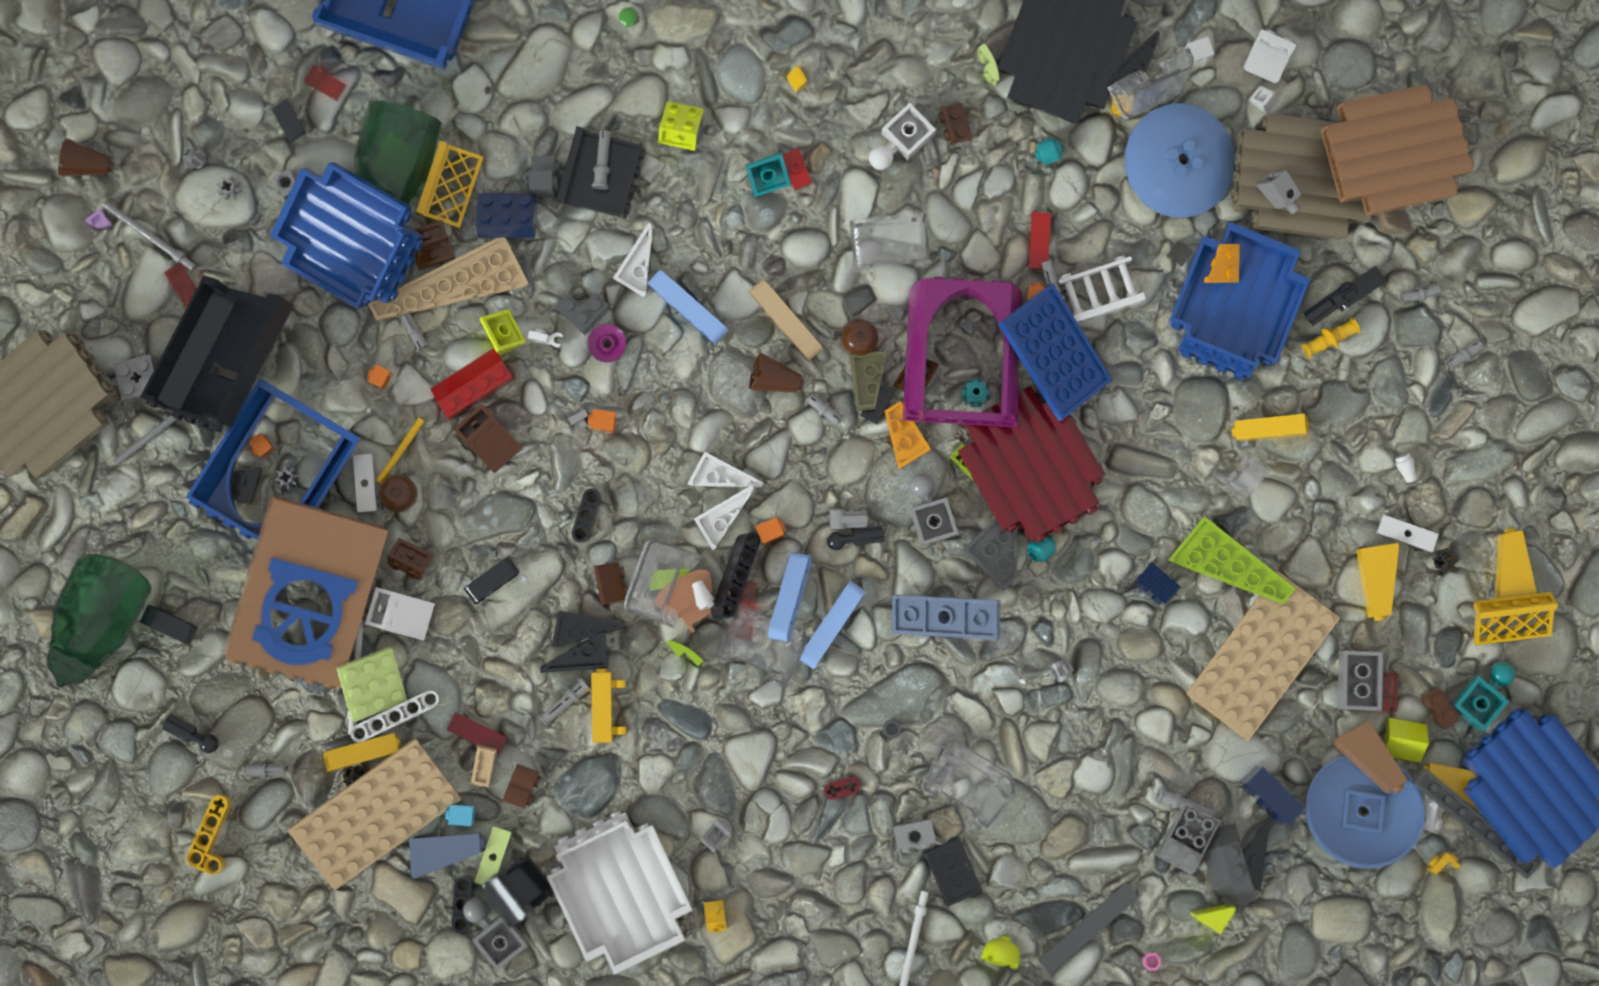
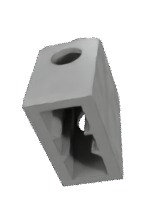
M1286 170L1269 173L1256 184L1257 188L1275 208L1286 207L1290 214H1294L1300 209L1295 200L1300 197L1301 193Z

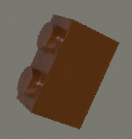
M619 563L594 566L601 605L606 606L626 602V597H629L628 586L623 584V578H626L624 566L620 567Z

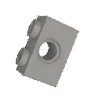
M932 819L893 826L897 849L902 850V853L914 851L913 847L921 846V849L933 847L932 843H936ZM912 831L920 833V839L916 842L911 841L909 838Z

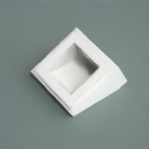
M1259 86L1249 101L1263 112L1269 113L1278 101L1275 92Z

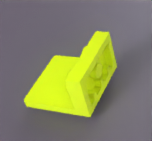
M668 101L659 126L658 143L695 151L698 129L704 109Z

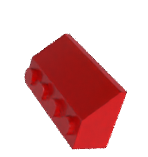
M495 348L430 388L446 417L452 421L514 381L515 378Z

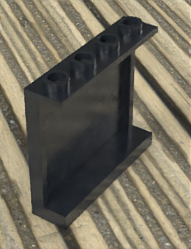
M576 126L557 196L558 202L625 219V215H629L631 209L630 197L634 196L636 191V185H634L635 178L640 176L641 167H639L640 160H644L646 149H643V143L636 144L610 137L608 159L610 173L607 180L609 189L592 188L595 175L593 168L597 164L599 134L585 131L583 127Z

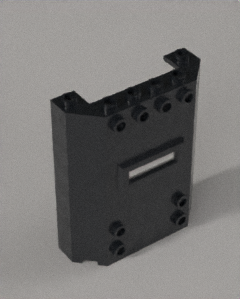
M203 275L140 397L147 401L146 404L155 409L159 407L171 413V416L177 420L182 421L184 418L186 422L193 425L197 423V425L205 429L210 427V429L218 433L221 431L230 433L292 312L293 304L284 297L269 292L266 297L228 288L216 278ZM219 367L238 372L239 374L234 380L217 375L216 373Z

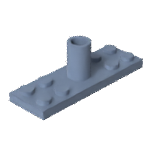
M895 594L892 595V633L998 640L1000 639V600Z

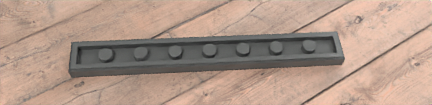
M1422 767L1411 783L1521 876L1525 879L1531 876L1539 863L1534 859L1528 863L1519 861L1487 819L1430 771Z

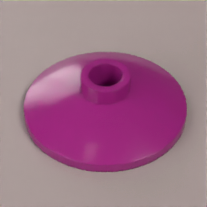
M605 324L598 326L591 332L588 338V348L595 359L601 362H613L623 355L626 348V339L619 328ZM606 341L611 342L609 348L604 347Z

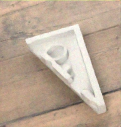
M651 223L647 224L613 277L614 280L643 298L646 297L653 234V225Z
M706 452L702 455L687 483L689 486L749 487L753 485L754 488H762L764 484Z
M753 485L694 518L712 550L717 547L755 489Z

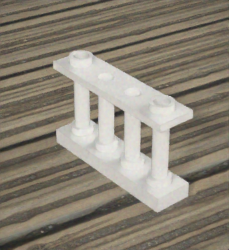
M1123 255L1115 258V262L1075 275L1068 273L1060 277L1058 284L1059 286L1065 285L1074 311L1072 314L1078 324L1143 303L1146 300L1144 292L1138 294L1135 291L1126 264L1132 261L1131 256L1126 258ZM1117 267L1120 269L1128 292L1127 298L1121 300L1116 295L1108 270ZM1099 273L1102 275L1110 298L1109 304L1103 306L1098 301L1090 276ZM1080 279L1084 281L1092 304L1091 310L1085 312L1080 307L1072 282Z

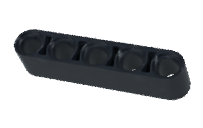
M755 532L740 534L736 538L713 601L714 606L710 610L712 617L716 620L732 618L736 612L760 546V537Z

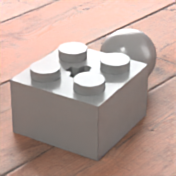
M149 354L114 363L117 379L112 380L106 376V380L116 390L120 391L122 401L132 403L144 400L140 396L158 363V357Z
M923 473L915 475L910 482V490L916 497L920 498L922 505L910 508L909 511L920 546L957 536V527L947 497L933 501L931 496L934 490L933 479ZM932 517L934 518V520L939 521V523L936 524V527H933V525H929V522L931 521Z
M471 898L465 903L463 908L465 918L472 923H479L482 927L481 930L473 935L472 941L496 971L527 947L528 941L515 925L509 928L500 915L493 920L488 917V905L483 899ZM497 938H503L504 943H496Z

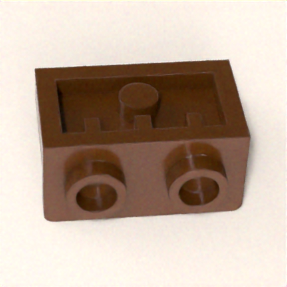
M962 102L947 107L945 105L941 106L938 117L940 123L945 125L946 130H943L945 140L949 141L951 146L973 140Z
M398 538L388 554L387 564L394 570L406 573L412 579L422 580L423 573L432 560L433 554Z

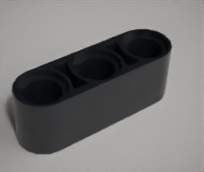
M1377 266L1352 281L1356 285L1358 293L1354 299L1339 307L1341 312L1387 282Z
M594 488L587 489L584 492L572 529V537L578 543L589 541L602 502L600 492ZM590 493H596L598 496L597 500L593 503L588 501ZM585 511L592 513L589 521L582 519V514ZM580 529L586 531V536L583 539H578L576 536L577 531Z
M507 557L468 584L464 591L474 605H476L516 577L520 571L510 557Z
M149 604L140 619V623L188 645L191 644L198 629L196 625Z
M468 875L457 878L454 883L451 926L453 931L459 934L469 930L472 922L465 918L463 909L458 905L460 899H464L467 902L473 898L474 880ZM462 879L467 880L469 883L467 890L460 887ZM458 919L465 920L466 927L464 929L457 926Z

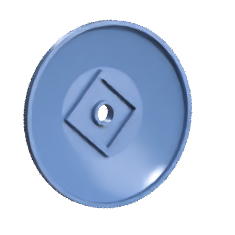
M1168 104L1149 112L1133 128L1125 149V171L1134 193L1147 207L1168 217L1186 218L1208 211L1224 197L1233 180L1235 153L1228 132L1211 113L1190 104ZM1181 154L1187 157V163L1185 165L1179 162V156Z
M1343 755L1333 759L1316 774L1307 792L1305 811L1307 823L1313 837L1330 856L1353 867L1366 869L1380 868L1397 862L1415 846L1424 825V803L1420 790L1411 783L1412 777L1399 766L1408 780L1404 785L1405 789L1397 794L1392 792L1387 795L1347 757ZM1358 809H1367L1368 816H1360L1358 813Z

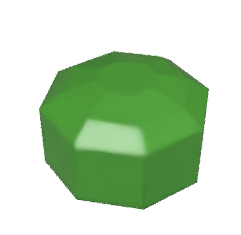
M630 7L622 9L619 13L620 24L626 28L634 26L637 22L636 11Z

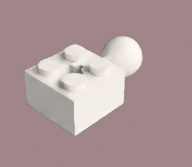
M909 103L882 128V135L889 143L886 146H876L871 150L869 154L870 164L878 170L887 169L892 164L893 154L897 150L908 161L935 135L936 129ZM905 130H912V134H906Z

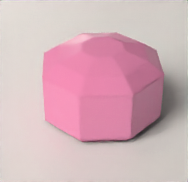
M1147 952L1142 957V965L1148 971H1157L1162 965L1161 957L1156 952Z

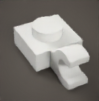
M529 330L528 339L530 341L549 344L555 348L561 347L560 344L554 342L557 337L563 338L561 333L557 332L549 336L544 330Z

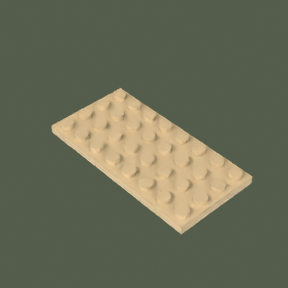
M1279 571L1276 573L1296 588L1293 594L1284 604L1258 596L1185 693L1246 741L1250 740L1340 619V617Z
M414 738L289 827L287 831L335 891L440 816L447 808H450L451 804L455 805L461 801L462 798L419 741Z

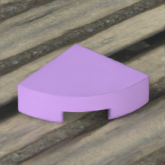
M99 209L85 219L87 223L95 228L104 229L113 225L102 209Z

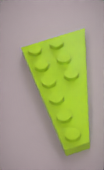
M1205 516L1168 559V562L1280 604H1284L1296 590L1295 587Z

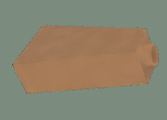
M1370 721L1336 738L1333 745L1387 795L1392 792L1397 794L1405 789L1404 785L1408 781Z

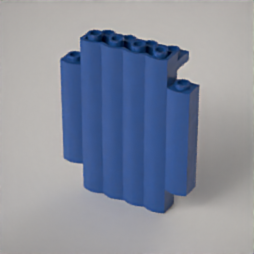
M331 162L328 163L322 176L309 168H301L269 236L288 246L281 262L282 265L359 309L367 306L370 301L380 300L383 303H389L397 298L399 291H397L398 287L405 282L407 268L414 264L415 252L421 249L424 235L405 225L412 217L411 206L341 165Z
M1229 222L1221 242L1203 236L1168 320L1172 328L1176 330L1185 329L1177 351L1181 352L1180 355L1191 359V356L1195 357L1200 364L1206 366L1212 364L1216 366V370L1223 373L1229 371L1234 374L1235 378L1240 380L1250 378L1259 361L1265 366L1275 365L1278 362L1310 282V278L1293 272L1301 250L1232 222ZM1219 244H1240L1239 282L1204 283L1205 276L1208 277L1212 269L1210 265L1216 256Z
M1519 708L1513 710L1506 717L1505 721L1496 725L1491 734H1487L1481 739L1477 747L1471 748L1463 756V760L1459 764L1463 769L1471 770L1477 776L1470 779L1463 790L1519 861L1528 863L1539 855L1547 866L1556 868L1599 829V801L1597 800L1599 798V770L1555 715L1544 714L1536 722L1527 709Z

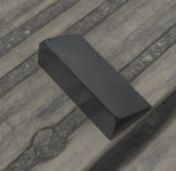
M284 99L272 109L290 143L307 134L287 99Z

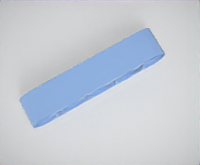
M659 270L647 283L651 289L714 344L717 345L729 331L725 325L662 270Z
M796 552L790 554L769 626L768 637L770 639L789 642L811 568V555Z
M851 580L849 581L799 655L798 659L812 669L816 667L866 591Z

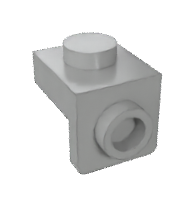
M718 818L699 840L711 851L715 852L733 830L726 821Z

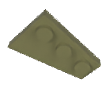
M888 351L871 352L860 356L850 355L856 411L876 409Z

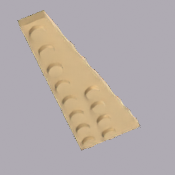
M496 238L399 287L397 290L399 294L394 301L383 303L380 300L369 302L368 305L375 319L380 321L407 313L411 314L527 287L529 283L507 239Z

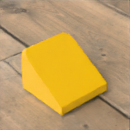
M798 65L787 75V79L795 92L808 85L807 78Z

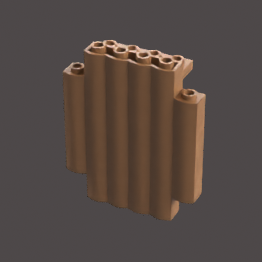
M1426 84L1342 102L1336 108L1340 122L1326 125L1320 131L1340 203L1362 199L1366 217L1445 200L1457 195L1458 184L1455 179L1473 172L1474 161L1468 154L1469 144L1463 136L1464 126L1458 118L1459 109L1453 98L1432 102V91Z

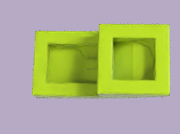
M670 640L666 642L679 657L686 653L697 666L704 662L699 655L688 647Z

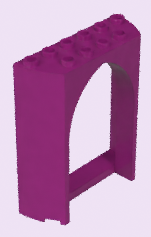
M938 276L924 278L915 282L909 290L902 421L1018 428L1020 358L1002 330L1001 413L924 409L927 335L931 322L938 311L957 297L976 298L991 310L999 323L1023 305L1021 290L1016 285L1003 283L1001 280H992L991 282H986L982 279L969 281L963 278H954L952 280Z

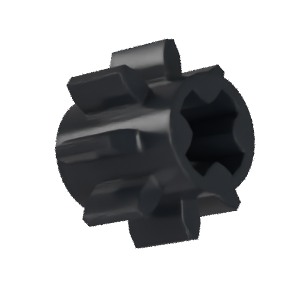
M1449 548L1435 552L1437 556L1432 559L1435 568L1442 569V573L1456 569L1454 566L1458 562L1456 552L1449 551Z
M359 765L355 768L352 766L348 767L343 773L345 786L350 785L367 772Z

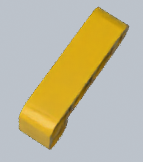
M218 795L212 798L186 857L187 863L190 866L211 875L221 873L226 868L225 859L212 853V850L232 807V799L228 795ZM223 800L224 807H220L221 804L218 801ZM212 816H214L217 819V825L215 827L211 826L210 824V818ZM204 834L209 837V843L207 845H205L202 842V836ZM196 852L201 855V861L199 863H197L194 860V854ZM213 860L219 863L218 870L212 868Z

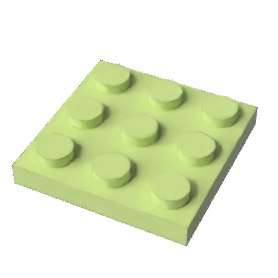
M391 647L336 667L348 711L353 722L407 701Z

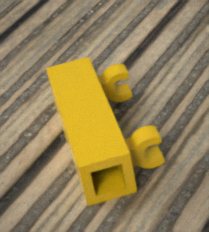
M596 669V673H591L592 743H612L613 735L626 734V726L613 727V688H626V680H612V673L608 672V669Z

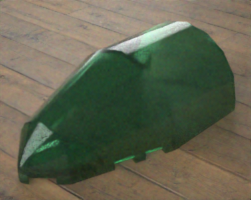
M385 101L368 102L354 155L355 174L410 206L423 184L427 181L441 133L442 122L425 112L404 105Z
M85 554L76 560L52 611L53 621L47 667L56 680V686L62 688L71 684L83 683L125 644L152 588L148 579L138 570L115 558L100 554Z

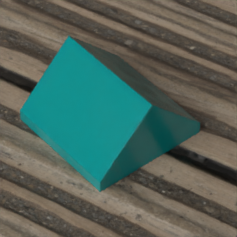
M782 153L745 164L755 197L791 185Z

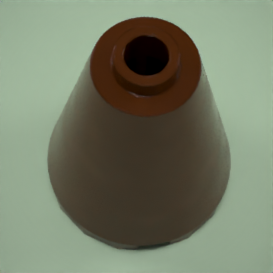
M65 138L59 157L62 166L58 165L59 176L108 175V172L113 170L114 161H111V157Z
M758 354L753 365L755 367L754 371L750 376L749 389L753 391L796 393L802 389L804 379H801V374L765 354Z

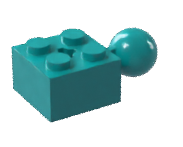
M1497 662L1491 667V679L1488 683L1479 676H1473L1450 704L1462 718L1478 731H1486L1509 703V700L1497 691L1500 686L1510 685L1515 679V669L1508 662ZM1477 700H1480L1479 704L1481 705V707H1477Z

